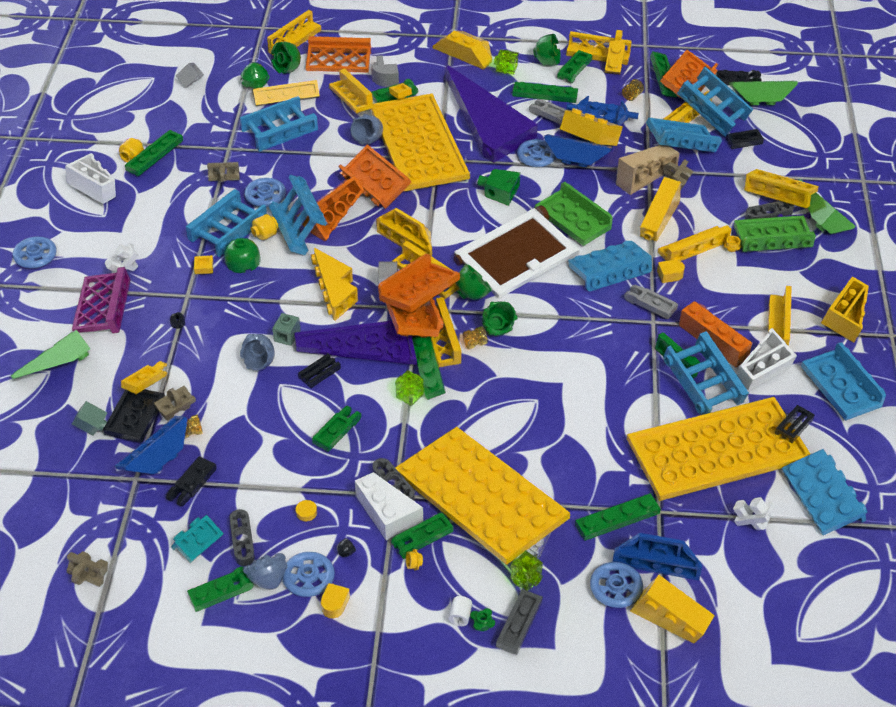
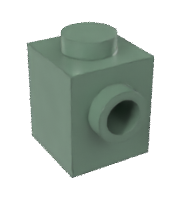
M281 313L272 328L274 342L292 346L295 341L294 333L301 331L299 317Z
M85 401L75 416L72 425L93 436L98 430L102 431L107 421L104 419L107 412Z

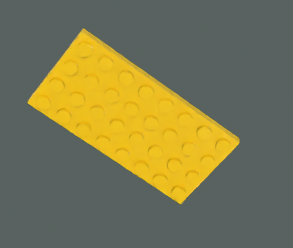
M433 93L373 104L374 108L370 110L372 115L382 122L383 133L381 137L393 166L412 181L404 191L470 179L469 170Z
M775 397L627 434V441L659 501L782 469V467L810 455L800 436L793 443H790L789 438L784 439L782 434H775L778 425L787 417ZM791 422L784 428L785 430L792 425Z
M455 427L395 467L413 489L506 565L570 519V512L458 427Z

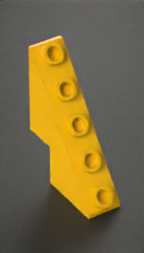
M314 248V254H311V261L313 265H316V277H320L318 279L320 290L324 289L322 293L324 302H328L326 305L328 315H332L333 320L336 321L358 302L357 287L350 284L353 282L352 268Z

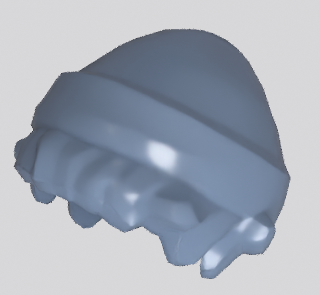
M363 114V116L353 119L350 131L352 137L361 145L371 144L381 137L383 125L377 117Z
M248 334L243 341L240 357L244 359L247 369L263 370L273 362L275 357L274 346L271 340L263 334Z
M277 553L272 558L265 555L261 559L254 560L251 565L245 566L243 571L247 574L250 582H254L259 587L268 590L276 589L288 568L285 561L286 557L283 553Z

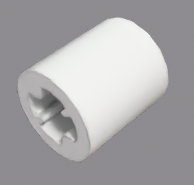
M464 596L453 598L449 614L450 623L456 626H466L468 624L472 608V601Z

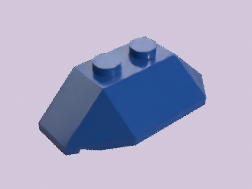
M550 134L544 135V139L557 159H562V163L571 164V162H577L578 166L588 167V165L595 163L613 150V147Z
M174 416L128 456L115 465L116 469L149 474L160 472L163 469V465L178 456L177 453L183 449L187 418L185 416Z
M638 533L614 549L612 562L625 563L634 569L698 581L700 579L702 563L683 540Z

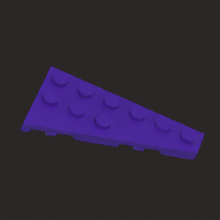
M392 321L294 333L297 352L323 355L328 353L332 356L417 365L412 336L397 334Z

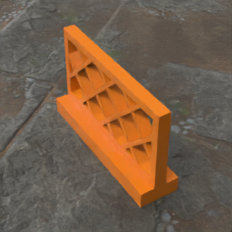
M309 36L306 71L339 72V70L345 68L348 72L369 73L372 50L371 38ZM323 55L327 57V59L323 61L319 59ZM338 56L343 58L338 62L335 60ZM354 56L358 58L355 62L350 60ZM314 61L319 63L317 65H310ZM330 61L334 63L332 66L326 65ZM345 62H348L350 64L348 66H342V64ZM363 62L366 67H359L357 65Z

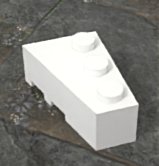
M92 153L65 166L67 184L102 204L116 197L115 179L106 169L101 167V163L94 159Z
M374 472L355 480L356 497L385 540L393 538L423 522V507Z

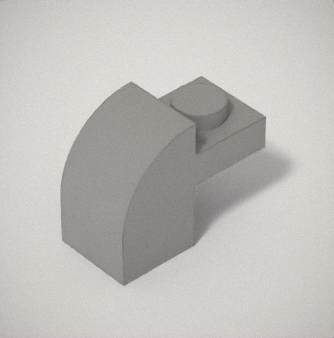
M383 55L376 56V62L372 65L373 82L383 87L399 84L397 64L384 65Z
M379 262L378 285L398 272L397 262Z

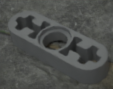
M777 201L747 208L745 219L773 218L779 214L783 216L792 215L794 205Z
M379 458L373 462V472L386 482L391 479L398 480L399 483L392 486L399 491L402 489L403 494L409 495L410 499L415 500L414 489L389 460Z
M238 509L230 514L234 555L237 564L247 566L253 563L255 559L248 512ZM239 518H242V525H243V526H240V527H239V526H238V519H239ZM240 534H246L248 536L247 539L243 541H239L236 538ZM241 548H246V557H242Z

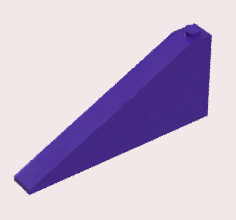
M449 65L446 66V81L485 158L495 163L517 150L523 142L537 138L538 124Z

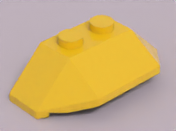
M453 31L433 45V49L483 70L492 63L489 42L464 31Z
M397 208L376 219L377 232L401 247L404 242L409 241L432 256L431 232L423 223Z

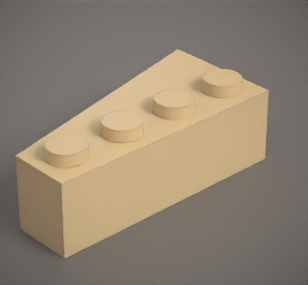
M658 145L621 157L618 162L616 185L632 195L663 176L665 164L672 162L678 166L680 153L670 146Z

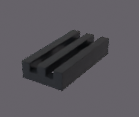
M758 129L726 135V140L729 141L728 144L731 145V149L761 145L764 141Z
M327 353L300 371L298 377L307 386L313 388L340 370L341 364L336 362Z
M797 405L778 425L775 434H782V438H789V442L793 443L814 420L815 414ZM799 412L802 413L787 430L784 429ZM807 416V418L804 420V422H803V423L795 430V432L792 434L791 432H792V431L800 424V422Z

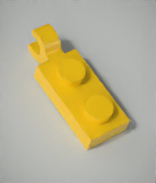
M616 30L615 41H610L605 73L621 75L626 43L621 42L622 30Z
M159 361L153 367L147 365L121 380V388L135 394L141 392L167 375V372L163 371L167 363Z

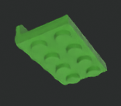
M566 182L561 183V188L558 192L535 204V208L539 205L544 206L548 211L549 221L583 246L612 228V215Z
M804 215L734 220V228L737 237L741 240L743 252L813 247L816 235L814 232H810Z

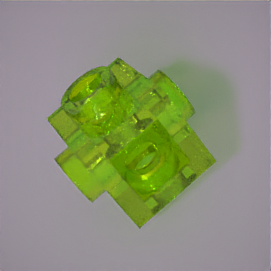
M500 49L498 55H495L494 58L496 72L515 74L518 67L519 52Z
M407 370L396 379V398L412 406L424 395V380L418 374Z
M525 550L511 564V580L516 586L529 591L533 586H537L543 578V562Z

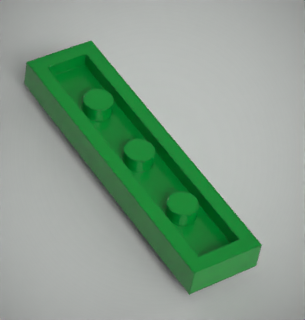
M652 51L650 59L661 93L667 97L676 98L677 94L660 82L671 68L667 55Z
M515 82L513 97L569 103L577 102L578 88Z
M172 130L167 131L126 163L125 170L140 176L183 141V136Z
M418 336L412 338L427 400L445 394L446 391L432 337Z
M650 493L575 520V526L584 541L658 515L661 508Z

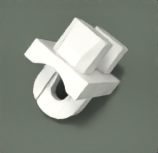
M128 243L127 246L120 244L115 251L116 259L109 257L105 261L107 269L112 271V273H116L119 267L135 271L138 268L135 260L139 255L134 250L133 244Z
M761 497L754 498L749 506L744 500H739L733 508L737 514L734 522L737 526L752 524L756 530H764L770 520V512L776 506L773 502L765 503Z

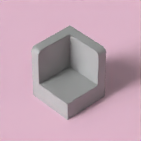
M188 63L176 75L185 87H188L196 79H201L204 76L195 63Z

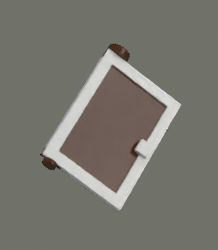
M539 205L454 251V261L458 266L461 264L472 266L483 276L484 283L487 281L492 287L491 292L500 299L579 254L580 249L548 221V211L544 206Z

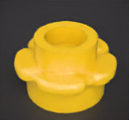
M728 236L723 245L728 251L735 252L741 249V240L737 236Z
M413 549V551L406 553V566L408 569L418 570L419 566L423 564V557L421 553Z

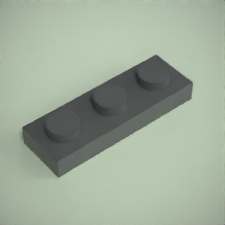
M523 589L521 590L496 642L497 648L516 655L518 654L541 606L542 596Z

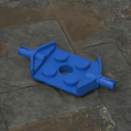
M589 96L581 100L579 104L567 103L566 110L579 109L582 110L583 114L589 113L595 115V118H602L617 125H621L626 120L628 121V118L638 120L639 113L629 112L623 100H621L620 106L589 101Z

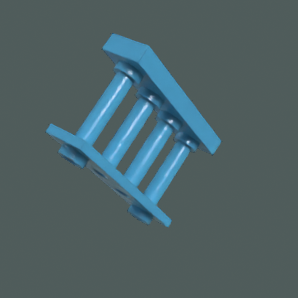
M706 66L698 75L697 82L691 84L687 80L677 92L682 99L725 137L736 125L734 122L740 117L745 121L754 110ZM703 84L710 90L706 95L698 90ZM715 95L722 101L718 106L710 101ZM727 106L735 112L730 117L722 111Z
M299 96L240 117L241 131L252 130L255 134L256 148L259 152L318 130L317 116L314 113L307 116L304 115L301 111ZM295 113L299 118L297 120L290 121V119L287 116ZM281 119L284 124L276 127L272 121ZM266 124L270 129L261 132L258 126Z
M290 175L289 179L293 185L292 189L282 203L272 201L269 208L277 220L278 227L290 251L306 255L309 251L305 244L306 237L316 223L326 226L327 221L306 180L301 176ZM297 194L298 199L289 211L288 206ZM303 205V211L301 212L297 220L294 221V216L296 215L300 207ZM308 216L310 220L300 233L299 228Z
M234 189L186 226L187 238L194 242L199 237H202L215 244L216 256L220 257L224 254L228 243L237 238H244L251 232L254 219L267 214L266 205L263 204L254 210L241 203L240 192ZM238 208L249 214V216L243 220L232 214V212ZM227 218L237 225L230 229L221 224L220 221ZM214 227L225 233V235L219 239L207 231Z
M707 331L700 333L695 346L675 353L671 346L667 347L663 356L664 362L670 367L694 403L695 409L699 414L711 413L712 406L729 399L734 400L736 405L744 403L749 392ZM698 352L702 353L706 361L689 368H685L681 362V359ZM709 367L717 375L698 384L691 377V375ZM719 383L723 384L727 390L725 393L708 400L702 393V390Z

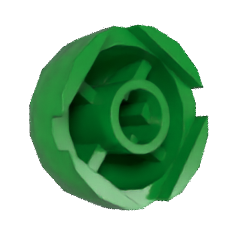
M555 34L539 38L536 47L533 49L535 58L542 65L554 66L560 63L561 52L560 49H557L556 44H559Z
M277 42L271 50V54H274V59H271L272 65L278 73H291L299 67L301 55L299 49L293 43Z
M248 238L232 240L224 251L227 268L236 273H245V270L251 269V271L255 270L261 262L258 246Z
M465 264L459 271L460 280L456 282V285L459 288L457 292L463 299L468 297L471 300H479L492 291L490 284L487 281L484 283L483 276L472 266Z

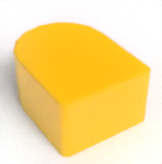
M669 260L658 262L657 273L662 283L679 281L683 278L685 265L681 261Z
M328 583L321 598L322 613L325 617L334 619L343 614L350 599L349 588Z

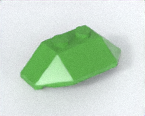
M798 81L729 82V85L744 101L750 102V105H760V102H766V105H775L776 102L782 101L798 85Z

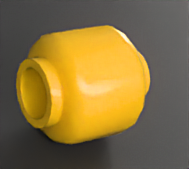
M128 138L119 147L120 158L125 162L132 160L144 150L142 142L135 138Z
M268 214L254 219L251 227L252 235L260 240L276 235L278 229L277 220Z

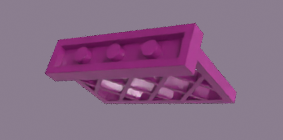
M125 267L117 268L116 273L84 277L72 331L77 330L79 333L110 329L112 334L120 332L131 281ZM109 280H114L111 284H106ZM97 282L92 287H89V283ZM101 286L105 287L100 292H96ZM109 291L112 292L108 297H103ZM90 294H94L92 298H90L88 301L86 300V297H88ZM98 299L102 300L96 306L93 305ZM106 304L109 306L104 311L100 310ZM88 307L92 308V309H90L89 311H87L85 314L82 313V311L85 310L86 308H88ZM96 312L98 313V315H97L96 317H94L93 319H90V318H89V317L92 316L94 313H96ZM101 319H106L105 323L97 324ZM83 321H88L84 326H79Z

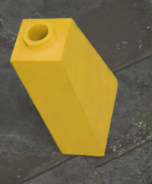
M667 177L663 178L640 226L641 237L646 240L658 241L680 203V181Z

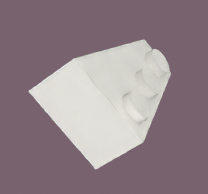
M771 328L754 351L741 364L736 375L749 392L790 369L797 355Z

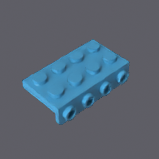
M650 117L646 121L647 126L659 145L716 152L722 142L721 137L710 135L705 125Z
M625 241L619 245L608 246L606 249L595 250L586 255L576 256L568 260V266L585 281L586 289L593 291L650 273L652 271V256L635 242Z
M842 342L837 343L833 351L802 361L801 368L845 421L883 406L886 397L884 389L876 383L872 375L863 368L861 363Z
M821 449L782 467V471L824 536L858 519L861 523L865 522L867 509L863 502H858L856 499L857 495L854 488L846 484L843 472L836 469L833 457L827 455L824 449Z

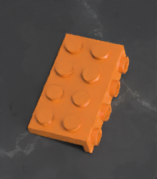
M686 50L660 82L677 94L683 83L687 80L691 84L697 82V77L705 66L712 73L716 74L718 71L716 67L719 64L715 63L711 68L689 50ZM703 84L698 90L701 92L705 85Z
M368 144L345 167L341 164L338 166L343 178L348 179L355 175L364 189L362 193L367 198L369 196L372 197L371 201L376 206L381 205L385 209L412 183L405 174Z
M426 253L379 283V299L381 302L411 313L460 280V273L431 263V255Z
M433 298L411 313L386 303L397 334L402 336L438 337L440 330L443 329V318H441Z

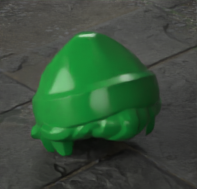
M251 62L241 72L240 80H242V85L246 88L255 89L263 88L270 77L267 70L261 64Z
M490 302V305L483 311L482 325L489 335L501 336L513 330L512 327L518 316L514 307L509 302Z

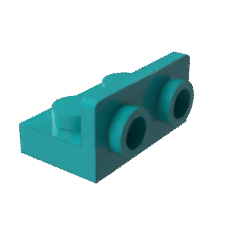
M207 515L202 519L197 517L189 525L190 529L187 532L182 530L173 538L175 542L171 548L173 550L177 548L190 563L224 534Z

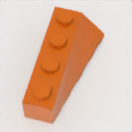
M355 175L346 179L316 201L321 212L324 214L327 225L324 226L316 223L310 232L311 234L326 241L330 233L338 226L340 220L347 214L349 208L353 206L364 189ZM308 216L302 224L304 227L310 220Z
M694 301L682 309L679 326L696 339H698L700 333L707 331L725 359L734 367H738L750 355L752 342L713 315L704 305Z

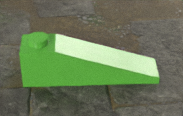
M818 193L811 195L810 207L808 209L811 217L817 222L815 226L822 232L827 230L830 234L856 227Z
M74 330L55 343L53 347L45 350L37 358L11 374V377L13 379L74 361L77 358L81 361L89 355L87 351L90 350V347L79 332Z

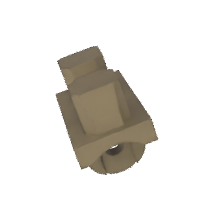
M686 159L683 160L680 166L669 162L663 167V173L667 177L681 182V189L694 172L686 166L689 162Z
M239 162L207 164L209 181L226 182V180H240Z
M185 386L177 390L171 388L167 391L165 397L154 402V407L169 421L177 412L186 411L191 408V404L196 402V398L189 393Z
M84 551L78 555L73 552L67 555L69 560L67 573L72 575L71 582L80 585L87 581L98 587L104 583V575L108 571L107 561L102 559L97 562L91 561V556Z

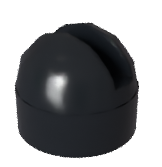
M180 312L171 314V327L175 329L182 328L186 323L184 315Z
M344 538L337 545V551L341 557H349L356 552L355 546L347 538Z

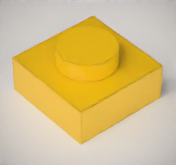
M401 83L389 87V93L397 99H404L412 94V88Z
M213 255L194 257L195 274L213 273Z

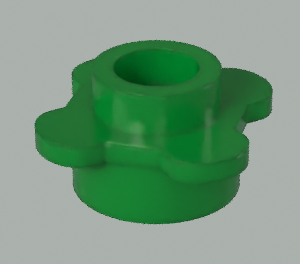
M485 608L479 612H471L470 617L474 621L473 627L475 630L487 631L495 626V620L491 616V609Z

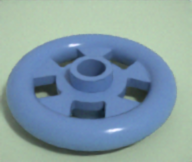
M528 140L523 142L517 149L519 160L531 167H544L556 159V156L545 140Z
M259 178L247 185L244 195L246 200L254 206L260 207L264 204L266 207H269L272 201L280 203L284 199L286 188L283 183L274 178Z
M30 237L19 242L15 246L12 255L16 264L21 267L39 268L47 265L54 259L57 248L54 242L48 238ZM49 249V253H44V250Z
M302 552L286 562L288 568L282 578L285 587L291 593L301 597H313L325 592L328 583L332 584L335 571L333 564L326 556L317 552ZM313 560V564H304V561ZM324 566L326 572L319 573L318 567ZM294 567L299 568L297 574L291 573ZM319 579L322 583L314 587L311 583ZM297 580H299L300 582L304 583V585L302 587H299L295 583L297 582Z
M609 562L599 566L593 572L590 579V587L595 598L604 605L624 608L634 604L643 592V581L640 574L633 567L621 562ZM609 571H619V574L610 575ZM630 576L634 583L628 584L625 578ZM600 579L606 580L605 586L599 585ZM626 590L632 593L626 598L622 595ZM606 592H609V593L615 595V597H614V598H610V597L606 596L605 594H606Z

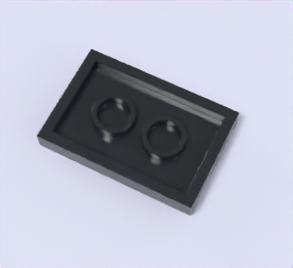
M125 389L103 428L104 435L142 443L159 412L154 407V402L165 397V394L146 389L135 394Z

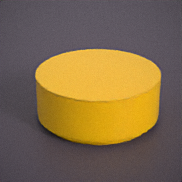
M310 500L299 502L296 506L297 518L305 522L313 520L317 516L316 504Z

